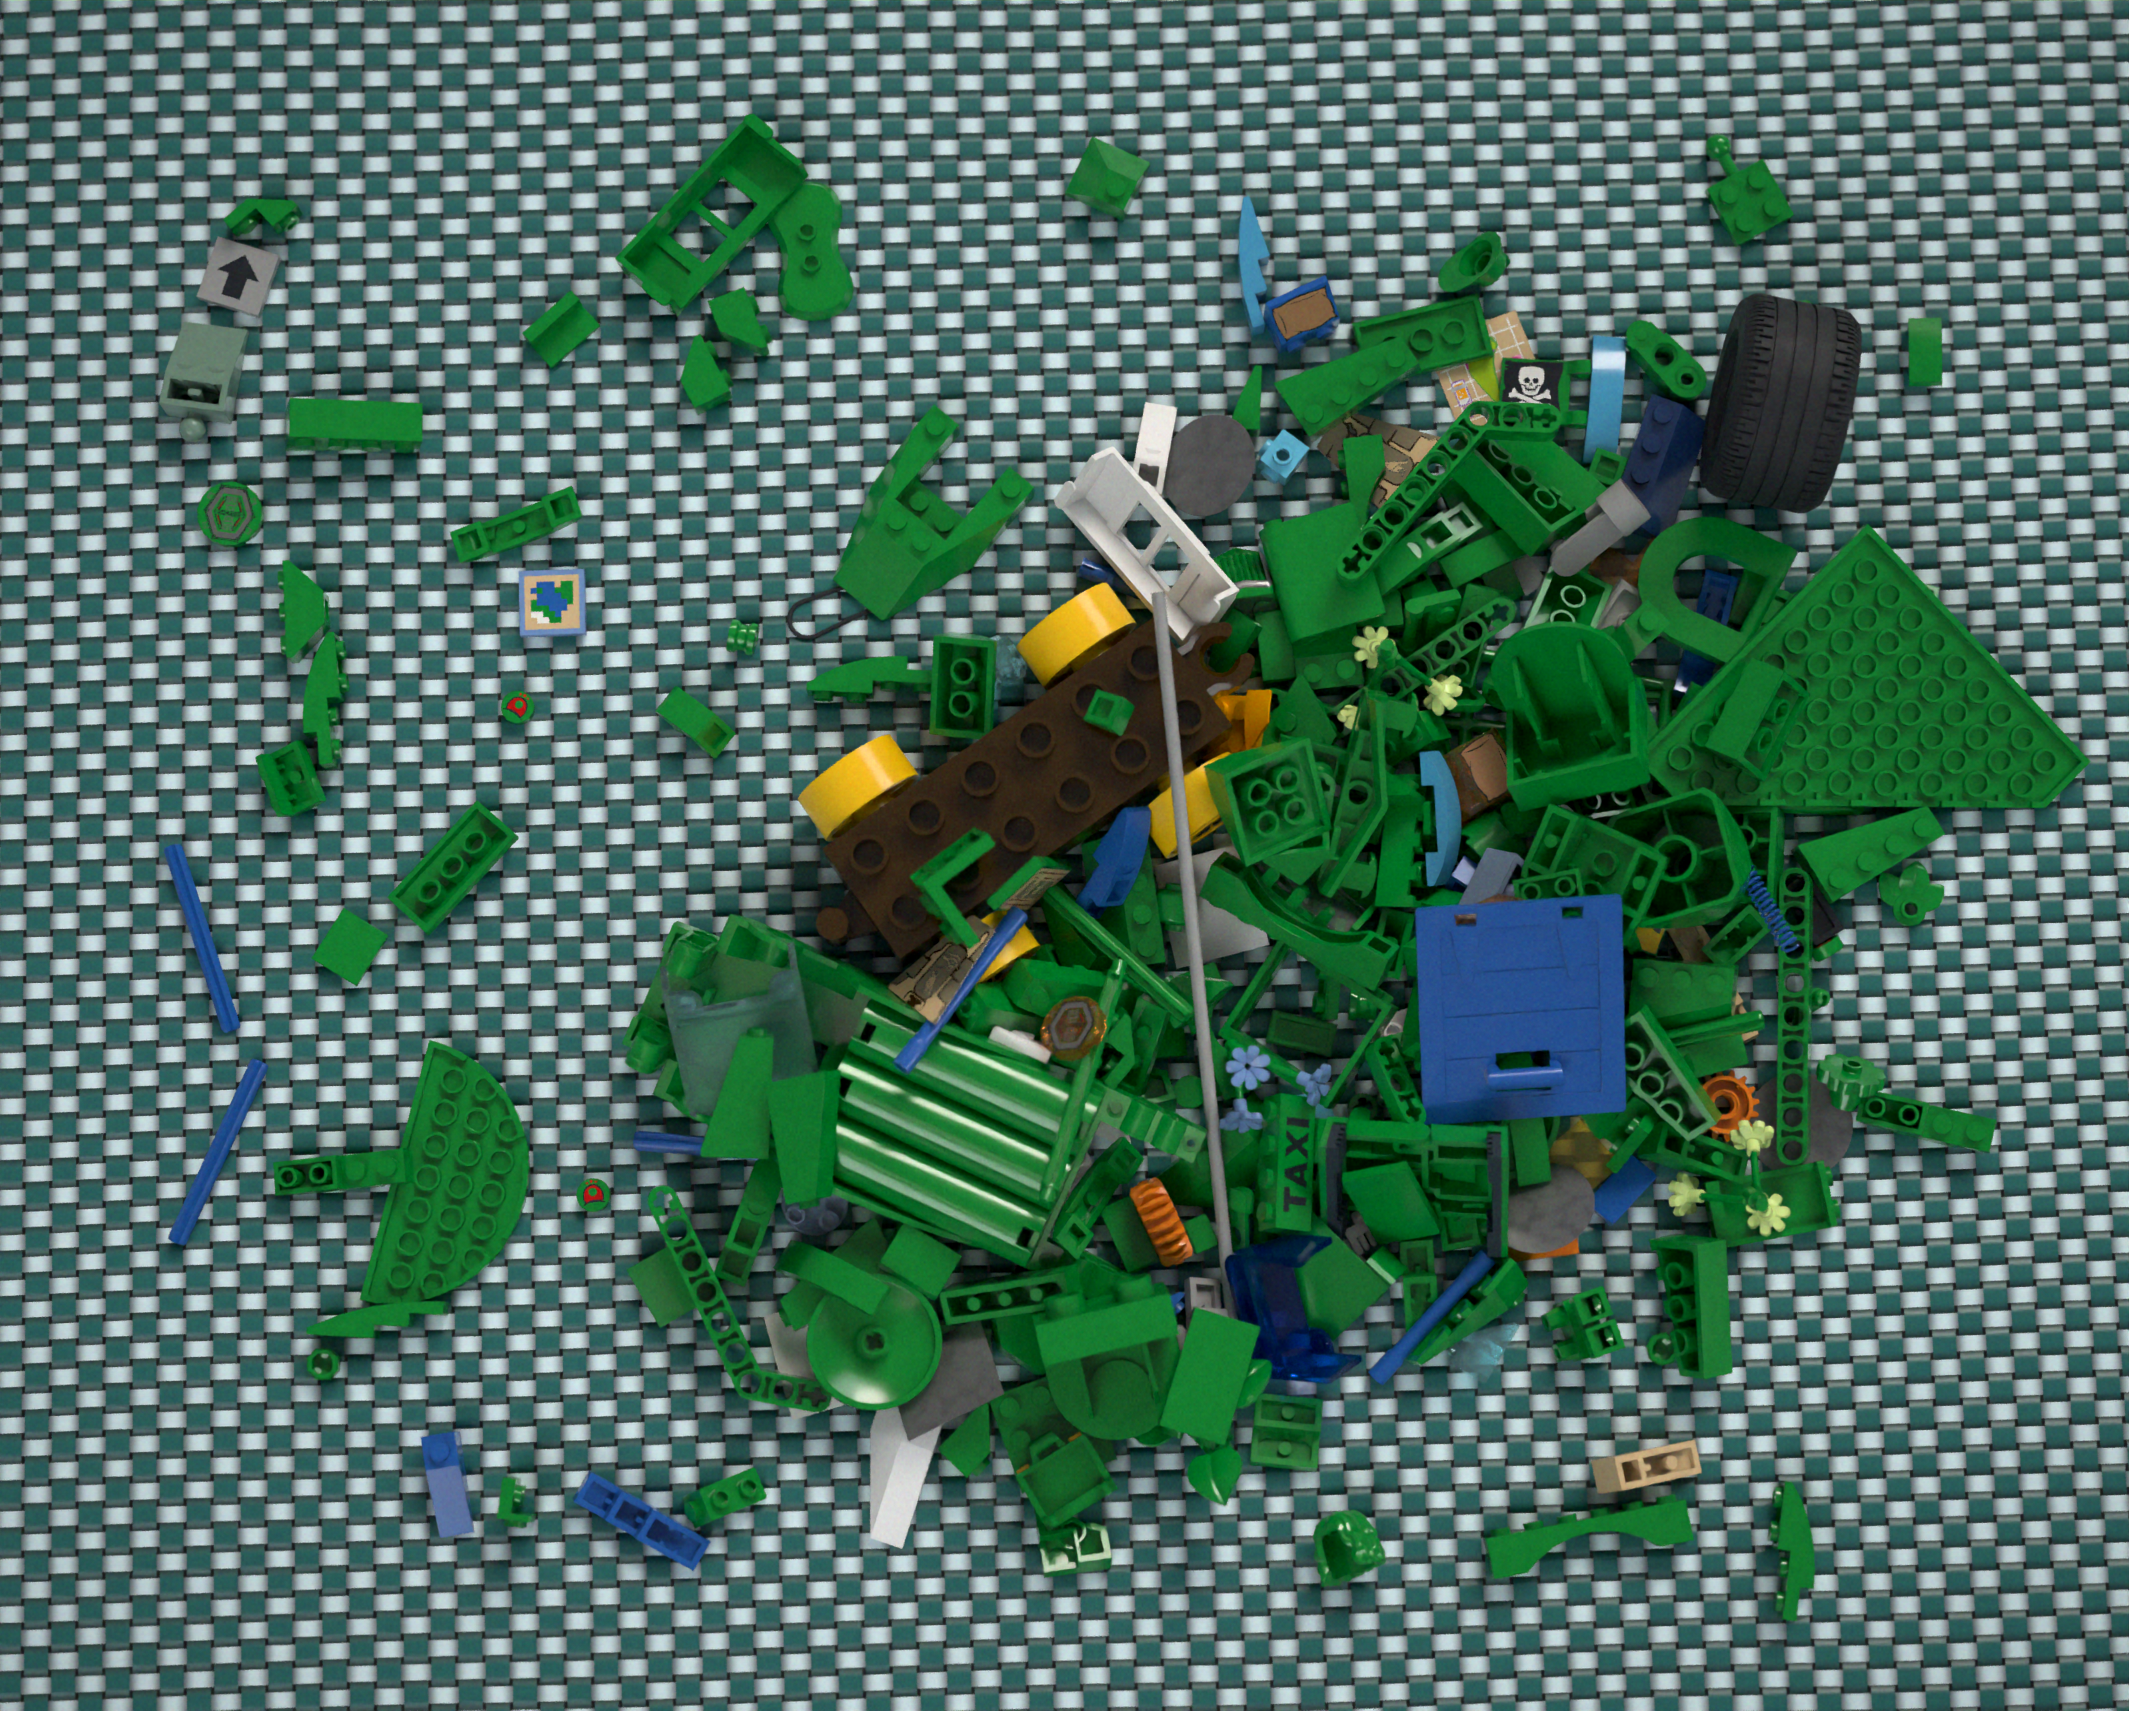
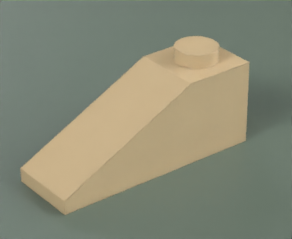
M1695 1440L1591 1461L1598 1494L1628 1490L1702 1473Z

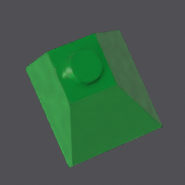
M1092 136L1067 187L1065 195L1124 221L1151 163Z

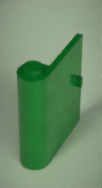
M1353 501L1282 522V519H1275L1263 524L1264 529L1259 531L1258 534L1292 646L1309 644L1322 638L1325 632L1386 614L1374 570L1371 571L1361 584L1352 588L1341 585L1335 575L1337 559L1361 531ZM1359 555L1353 566L1347 567L1345 565V573L1357 571V564L1361 559Z

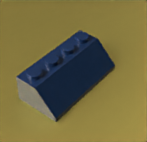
M1654 394L1651 395L1646 405L1621 477L1651 515L1649 520L1632 533L1653 541L1664 530L1674 525L1702 446L1706 423L1705 420L1684 405Z

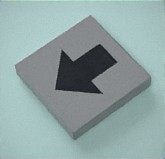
M217 237L197 298L261 318L281 257L277 254Z

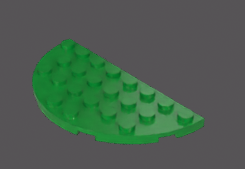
M429 1040L400 1147V1149L404 1148L409 1151L411 1182L390 1185L359 1300L380 1304L424 1301L449 1293L466 1284L490 1265L503 1250L514 1233L526 1203L530 1178L529 1148L521 1118L512 1100L499 1082L479 1063L458 1050Z

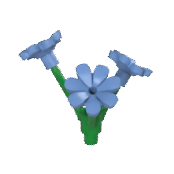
M1229 1039L1225 1043V1048L1228 1051L1227 1056L1230 1060L1226 1064V1071L1234 1073L1231 1083L1235 1086L1236 1100L1233 1101L1234 1112L1226 1113V1118L1220 1120L1219 1128L1232 1131L1238 1127L1239 1133L1250 1131V1127L1255 1130L1263 1128L1262 1114L1247 1111V1100L1243 1099L1242 1085L1244 1081L1246 1088L1253 1090L1257 1087L1256 1079L1263 1082L1267 1081L1270 1073L1263 1069V1067L1295 1079L1297 1084L1306 1087V1091H1308L1307 1103L1317 1106L1320 1101V1094L1326 1096L1329 1091V1086L1325 1083L1331 1077V1065L1322 1064L1321 1068L1317 1069L1312 1075L1303 1071L1298 1073L1271 1062L1266 1054L1258 1056L1259 1048L1257 1046L1251 1045L1246 1049L1243 1044H1238L1235 1039Z

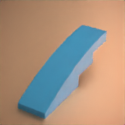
M1250 196L1243 197L1238 234V273L1244 311L1251 336L1263 333L1265 328V322L1258 301L1266 299L1267 287L1260 267L1268 265L1270 255Z

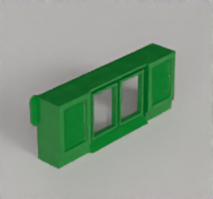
M747 114L743 122L615 258L622 271L677 317L709 282L712 283L777 213L776 210L809 176L802 161L772 138L774 135L772 128L754 114ZM722 178L757 205L735 230L731 229L699 203ZM691 211H694L726 237L704 263L669 236Z

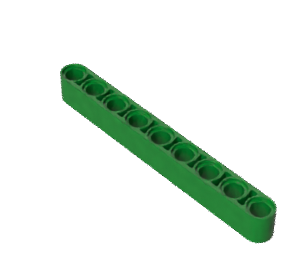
M1794 867L1784 871L1779 881V915H1784L1782 920H1787L1783 927L1790 926L1787 932H1794L1791 937L1782 940L1780 943L1782 944L1792 937H1797L1796 941H1800L1804 945V953L1798 959H1791L1787 952L1781 951V946H1779L1777 1155L1783 1163L1791 1166L1805 1163L1811 1152L1813 882L1808 873ZM1793 875H1802L1805 880L1803 889L1799 892H1791L1788 888V880ZM1793 908H1801L1805 915L1803 922L1797 926L1790 925L1787 919L1788 913ZM1799 974L1804 980L1803 988L1799 992L1792 993L1787 988V980L1790 976ZM1792 1008H1800L1804 1015L1803 1021L1798 1026H1791L1787 1022V1013ZM1799 1041L1803 1046V1054L1800 1058L1792 1060L1787 1056L1786 1048L1790 1042ZM1793 1074L1799 1075L1803 1081V1086L1797 1093H1791L1786 1088V1080ZM1791 1108H1798L1803 1116L1802 1122L1796 1127H1791L1786 1122V1113ZM1791 1141L1798 1142L1802 1147V1155L1797 1160H1790L1785 1153V1148Z

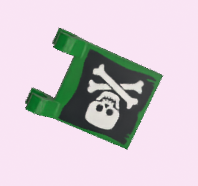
M1502 357L1499 402L1550 404L1558 408L1561 413L1562 420L1560 426L1586 430L1588 411H1569L1571 377L1578 379L1590 378L1591 360L1555 361ZM1507 416L1503 419L1504 423H1516L1519 420L1515 416ZM1541 419L1543 425H1550L1548 424V419Z

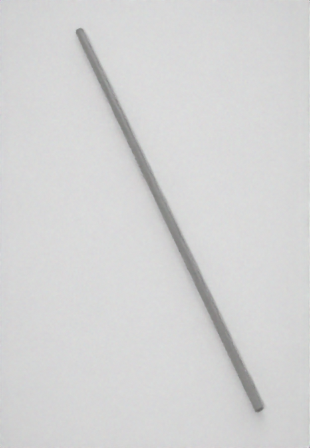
M1165 592L1151 593L1205 1122L1206 1129H1208L1207 1141L1224 1307L1228 1309L1229 1318L1239 1320Z

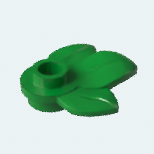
M1914 861L1908 865L1901 873L1900 878L1884 872L1879 877L1878 887L1881 900L1892 907L1895 920L1903 926L1912 927L1919 924L1925 918L1926 912L1937 909L1943 901L1944 886L1941 884H1929L1928 872L1919 861ZM1906 904H1912L1915 907L1914 915H1908L1905 912Z

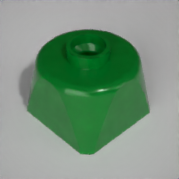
M1701 787L1612 815L1607 822V826L1652 846L1670 859L1645 917L1639 925L1640 928H1687L1704 925L1727 915L1742 899L1751 875L1749 849L1738 824L1720 798L1711 790ZM1692 853L1691 865L1681 875L1680 866L1682 860Z

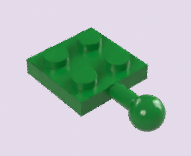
M1715 134L1707 139L1705 151L1711 159L1718 160L1727 178L1707 188L1704 192L1734 246L1738 247L1791 219L1794 213L1765 161L1761 159L1739 171L1729 154L1731 150L1729 139L1722 134Z

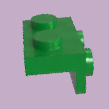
M296 740L271 754H260L255 757L258 773L264 781L270 796V805L278 817H297L327 801L304 740Z

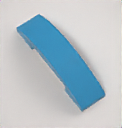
M1596 335L1592 337L1587 425L1584 432L1582 463L1591 464L1597 447L1617 454L1624 390L1625 338Z
M1439 751L1420 752L1421 785H1434L1438 851L1425 853L1427 886L1447 884L1456 864L1461 840V809L1455 781L1445 759Z

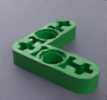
M1403 1032L1378 1038L1366 1048L1365 1058L1393 1122L1424 1124L1426 1121L1425 1108L1406 1068V1065L1414 1064L1415 1059L1402 1053L1401 1041ZM1390 1078H1394L1399 1082L1401 1092L1393 1089Z

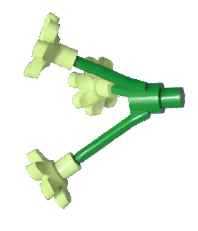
M1367 625L1363 628L1364 637L1357 635L1353 638L1352 644L1360 647V650L1354 653L1356 661L1361 662L1367 659L1366 666L1370 669L1376 668L1368 688L1376 690L1381 675L1385 670L1401 666L1425 684V689L1429 694L1424 699V705L1427 709H1432L1437 716H1441L1444 713L1445 707L1448 710L1456 707L1457 702L1453 697H1457L1462 693V687L1459 686L1461 679L1454 675L1448 678L1443 674L1438 675L1436 680L1434 678L1429 679L1397 653L1395 641L1393 639H1386L1388 636L1387 628L1381 626L1375 632L1371 625ZM1345 705L1337 716L1338 720L1345 722L1344 725L1349 729L1353 727L1357 707Z
M1741 1120L1738 1122L1739 1130H1731L1729 1136L1734 1147L1738 1150L1746 1149L1747 1155L1750 1157L1752 1185L1747 1187L1742 1195L1739 1196L1705 1193L1704 1190L1697 1189L1699 1180L1696 1177H1688V1174L1679 1172L1676 1176L1677 1181L1672 1180L1668 1186V1190L1674 1193V1195L1669 1197L1670 1207H1675L1673 1213L1677 1217L1684 1216L1685 1213L1687 1215L1694 1214L1697 1211L1696 1203H1703L1704 1201L1746 1205V1211L1752 1214L1747 1221L1748 1226L1751 1229L1760 1226V1234L1762 1236H1769L1772 1227L1778 1232L1784 1230L1786 1225L1781 1218H1788L1790 1216V1209L1780 1206L1783 1201L1782 1196L1773 1194L1768 1199L1767 1194L1762 1192L1758 1164L1760 1148H1767L1771 1145L1774 1129L1772 1126L1765 1127L1763 1121H1755L1753 1126H1750L1748 1120Z

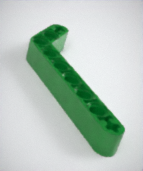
M1475 401L1468 405L1337 559L1335 574L1338 582L1350 588L1361 584L1484 439L1548 442L1553 440L1558 434L1562 420L1558 408L1550 404ZM1475 414L1483 415L1487 419V423L1481 426L1475 425L1470 421V417ZM1507 416H1515L1521 424L1517 427H1509L1504 423L1503 419ZM1528 417H1532L1530 428H1526ZM1542 418L1548 419L1549 428L1543 427ZM1453 439H1460L1466 444V447L1463 450H1454L1449 446V442ZM1434 463L1440 464L1445 469V472L1441 475H1433L1428 471L1427 467ZM1417 488L1422 491L1424 496L1419 500H1412L1406 495V492L1409 489ZM1390 513H1396L1401 516L1403 521L1398 525H1391L1386 522L1385 516ZM1368 538H1375L1380 541L1381 547L1376 550H1369L1364 546L1363 542ZM1359 555L1361 559L1357 564V571L1345 573V565L1347 567L1353 566Z
M1506 596L1493 598L1405 658L1408 663H1411L1414 659L1423 660L1427 665L1425 676L1430 679L1507 627L1517 614L1515 602ZM1498 603L1501 607L1507 605L1510 609L1506 613L1508 619L1504 620L1502 617H1498L1490 623L1495 629L1490 630L1488 622L1480 613L1485 612L1487 618L1496 611L1494 604ZM1475 621L1481 625L1483 633L1480 638L1470 639L1466 636L1465 625L1468 622ZM1447 640L1454 645L1455 653L1453 657L1444 658L1438 654L1437 645L1440 641ZM1396 666L1394 669L1388 670L1381 675L1376 690L1384 692L1382 688L1384 679L1394 678L1399 682V693L1396 695L1387 694L1390 699L1399 700L1423 683L1403 667ZM1278 686L1267 689L1272 691V696L1274 694L1278 695V702L1280 703L1289 691ZM1362 688L1336 706L1321 701L1326 709L1328 718L1332 715H1338L1345 705L1355 706L1356 699L1360 697ZM1277 708L1274 710L1270 709V718H1272ZM1345 726L1344 730L1339 732V739L1348 735L1352 729Z
M658 1185L651 1189L647 1200L650 1211L738 1394L748 1400L810 1412L826 1410L832 1401V1396L822 1388L816 1379L759 1368L676 1192L668 1185ZM662 1191L664 1195L671 1194L672 1199L668 1201L669 1207L672 1212L678 1208L681 1214L670 1216L662 1223L659 1216H665L666 1214L661 1205L655 1207L653 1201L657 1199L656 1193ZM681 1221L686 1225L687 1234L683 1239L673 1240L668 1236L667 1229L672 1222ZM696 1252L701 1256L702 1261L698 1269L690 1271L683 1267L682 1258L686 1253ZM705 1282L713 1284L716 1288L714 1298L709 1301H702L696 1294L698 1286ZM718 1313L727 1314L730 1317L728 1329L721 1332L714 1330L711 1326V1319L714 1315ZM734 1343L742 1345L745 1349L743 1359L737 1362H732L726 1357V1349ZM747 1374H754L759 1378V1386L753 1392H745L740 1387L741 1379ZM784 1380L792 1384V1393L789 1397L780 1399L774 1395L773 1389L777 1382ZM798 1383L804 1384L802 1390L806 1392H814L815 1387H820V1392L825 1395L824 1400L820 1399L817 1405H813L811 1398L800 1395L801 1402H795L799 1394Z

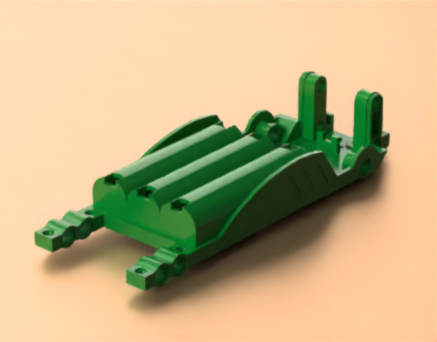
M734 914L729 915L720 937L680 921L673 923L662 948L665 954L641 1010L632 1018L622 1041L623 1045L630 1048L626 1053L625 1063L632 1069L645 1074H653L665 1065L653 1095L671 1102L677 1110L686 1116L708 1125L739 1033L747 1032L748 1027L767 1028V1033H774L772 1082L821 1071L840 1070L841 1078L832 1194L912 1227L967 1245L986 1249L1032 1271L1077 1264L1084 1296L1088 1299L1112 1294L1110 1283L1132 1277V1275L1123 1271L1119 1273L1109 1266L1097 1263L1098 1259L1093 1257L1089 1259L1082 1254L1077 1261H1073L1049 1236L1101 1121L1133 1138L1145 1141L1161 1151L1178 1156L1191 1163H1194L1208 1132V1129L1189 1121L1177 1113L1165 1110L1147 1099L1130 1094L1120 1088L1110 1087L1102 1080L1094 1077L1081 1118L1083 1124L1074 1141L1059 1194L1055 1195L1052 1206L1042 1205L1038 1202L1041 1192L1039 1186L1042 1182L1074 1081L1075 1070L1048 1059L1047 1063H1044L991 1040L989 1036L968 1032L954 1012L930 1043L924 1056L911 1073L906 1075L899 1071L892 1062L907 1042L917 1034L927 1018L886 986L890 982L799 941L778 929L769 927L754 919ZM664 1002L669 1006L667 1010L662 1007ZM872 1024L877 1026L875 1031L867 1037ZM814 1040L828 1046L819 1070L804 1063ZM848 1079L851 1080V1085L843 1092ZM769 1140V1156L779 1166L775 1142ZM1188 1140H1194L1195 1145H1190ZM1023 1226L1034 1231L1027 1248H1025V1245L1031 1232L1024 1230V1232L1018 1239Z

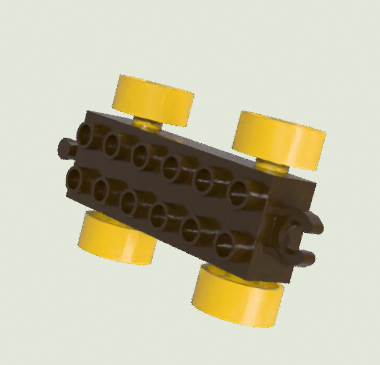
M1101 583L1093 586L1044 618L1016 646V650L1044 689L1049 691L917 782L919 779L918 773L891 735L886 734L852 751L812 781L799 795L798 801L826 841H832L822 848L827 861L849 890L838 908L827 907L819 913L816 926L824 940L833 947H841L850 940L879 933L902 967H905L935 946L945 937L938 927L942 921L933 914L930 915L918 899L922 896V893L909 876L974 827L988 833L996 845L941 886L965 920L972 914L977 917V915L989 908L990 905L987 903V899L1034 856L1062 857L1116 819L1117 814L1123 808L1133 807L1157 789L1162 794L1148 805L1151 810L1149 835L1166 859L1178 855L1154 618L1132 632L1137 623L1109 584ZM1213 622L1200 627L1189 638L1188 643L1178 649L1170 640L1191 846L1224 824L1211 797L1204 766L1231 753L1229 751L1224 752L1200 767H1197L1195 764L1230 738L1232 724L1215 701L1221 696H1227L1240 689L1249 679L1255 663L1254 657L1249 653H1245L1235 660L1233 667L1227 672L1215 673L1206 667L1204 662L1206 650L1214 644L1227 642L1232 635V627L1226 622ZM1097 689L1124 697L1134 705V711L1122 736L1083 720ZM995 911L981 921L994 930L1008 911ZM1023 924L1013 939L1004 946L977 983L1003 980L1018 958L1029 959L1040 949L1041 946L1025 924Z

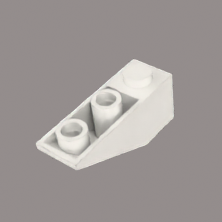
M1145 402L1133 469L1144 482L1148 481L1162 497L1177 407Z

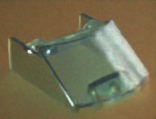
M794 942L787 943L791 970L778 972L771 977L769 981L770 994L703 1006L700 995L692 990L672 992L668 970L665 968L666 966L660 967L663 1000L690 1116L697 1117V1113L712 1115L739 1033L747 1032L748 1027L767 1028V1033H774L772 1082L819 1072Z

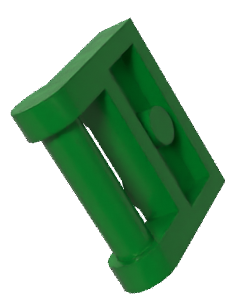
M1457 588L1413 598L1405 603L1404 615L1406 620L1403 637L1399 639L1397 652L1401 656H1410L1456 624L1462 600ZM1422 618L1420 632L1417 633L1418 622ZM1440 641L1437 646L1445 645L1447 643H1450V641Z

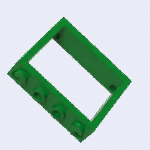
M1278 940L1218 1035L1226 1041L1235 1039L1238 1044H1243L1246 1049L1251 1045L1257 1046L1259 1048L1258 1056L1266 1054L1273 1063L1298 1073L1301 1071L1241 1030L1291 951H1294L1382 1010L1331 1090L1328 1091L1326 1096L1320 1094L1319 1104L1326 1109H1334L1365 1062L1366 1048L1381 1037L1399 1008L1391 1003L1394 998L1382 989L1377 988L1374 992L1368 988L1360 987L1352 979L1339 972L1329 970L1319 961L1310 956L1300 954L1295 948ZM1270 1070L1308 1096L1306 1087L1297 1084L1295 1079Z

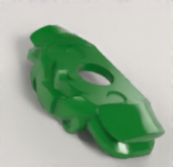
M1243 1186L1237 1188L1229 1187L1227 1204L1235 1282L1242 1284L1255 1279L1257 1276L1254 1262L1250 1261L1248 1216L1253 1212L1254 1193L1251 1189ZM1235 1227L1238 1228L1241 1234V1242L1236 1237Z

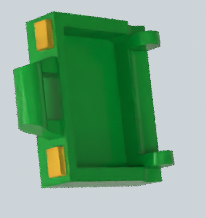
M1049 1430L1028 1443L1033 1464L1030 1466L1026 1464L1016 1470L1017 1474H1015V1477L1048 1531L1058 1527L1066 1520L1118 1489L1086 1434H1081L1080 1432L1070 1437L1069 1442L1065 1443L1054 1432ZM1054 1443L1057 1444L1058 1449L1041 1459L1038 1457V1453Z

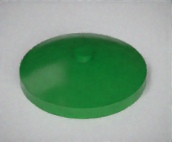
M869 1274L892 1289L876 1316L873 1318L850 1307L843 1300L827 1293L818 1303L810 1318L806 1334V1352L809 1365L816 1380L828 1394L849 1407L866 1411H879L906 1403L927 1386L935 1374L940 1361L942 1333L939 1320L932 1305L921 1292L896 1277L883 1274Z

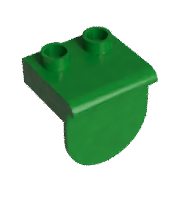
M1559 621L1546 622L1524 628L1511 635L1499 646L1492 659L1491 678L1495 690L1506 709L1507 788L1520 812L1549 806V804L1560 806L1571 800L1610 791L1622 792L1636 785L1650 783L1647 701L1644 684L1641 677L1635 678L1624 652L1613 638L1601 630L1585 624Z
M1150 1274L1114 1281L1110 1283L1112 1294L1085 1300L1083 1290L1057 1294L1043 1299L1044 1311L1032 1313L1046 1377L1055 1405L1066 1420L1088 1435L1107 1440L1129 1439L1153 1429L1158 1425L1159 1417H1162L1181 1353L1176 1336L1179 1334L1170 1293L1163 1281L1152 1284ZM1112 1360H1128L1136 1363L1147 1373L1151 1384L1152 1398L1149 1407L1138 1419L1125 1424L1110 1423L1099 1417L1091 1407L1088 1394V1385L1094 1372L1101 1365Z

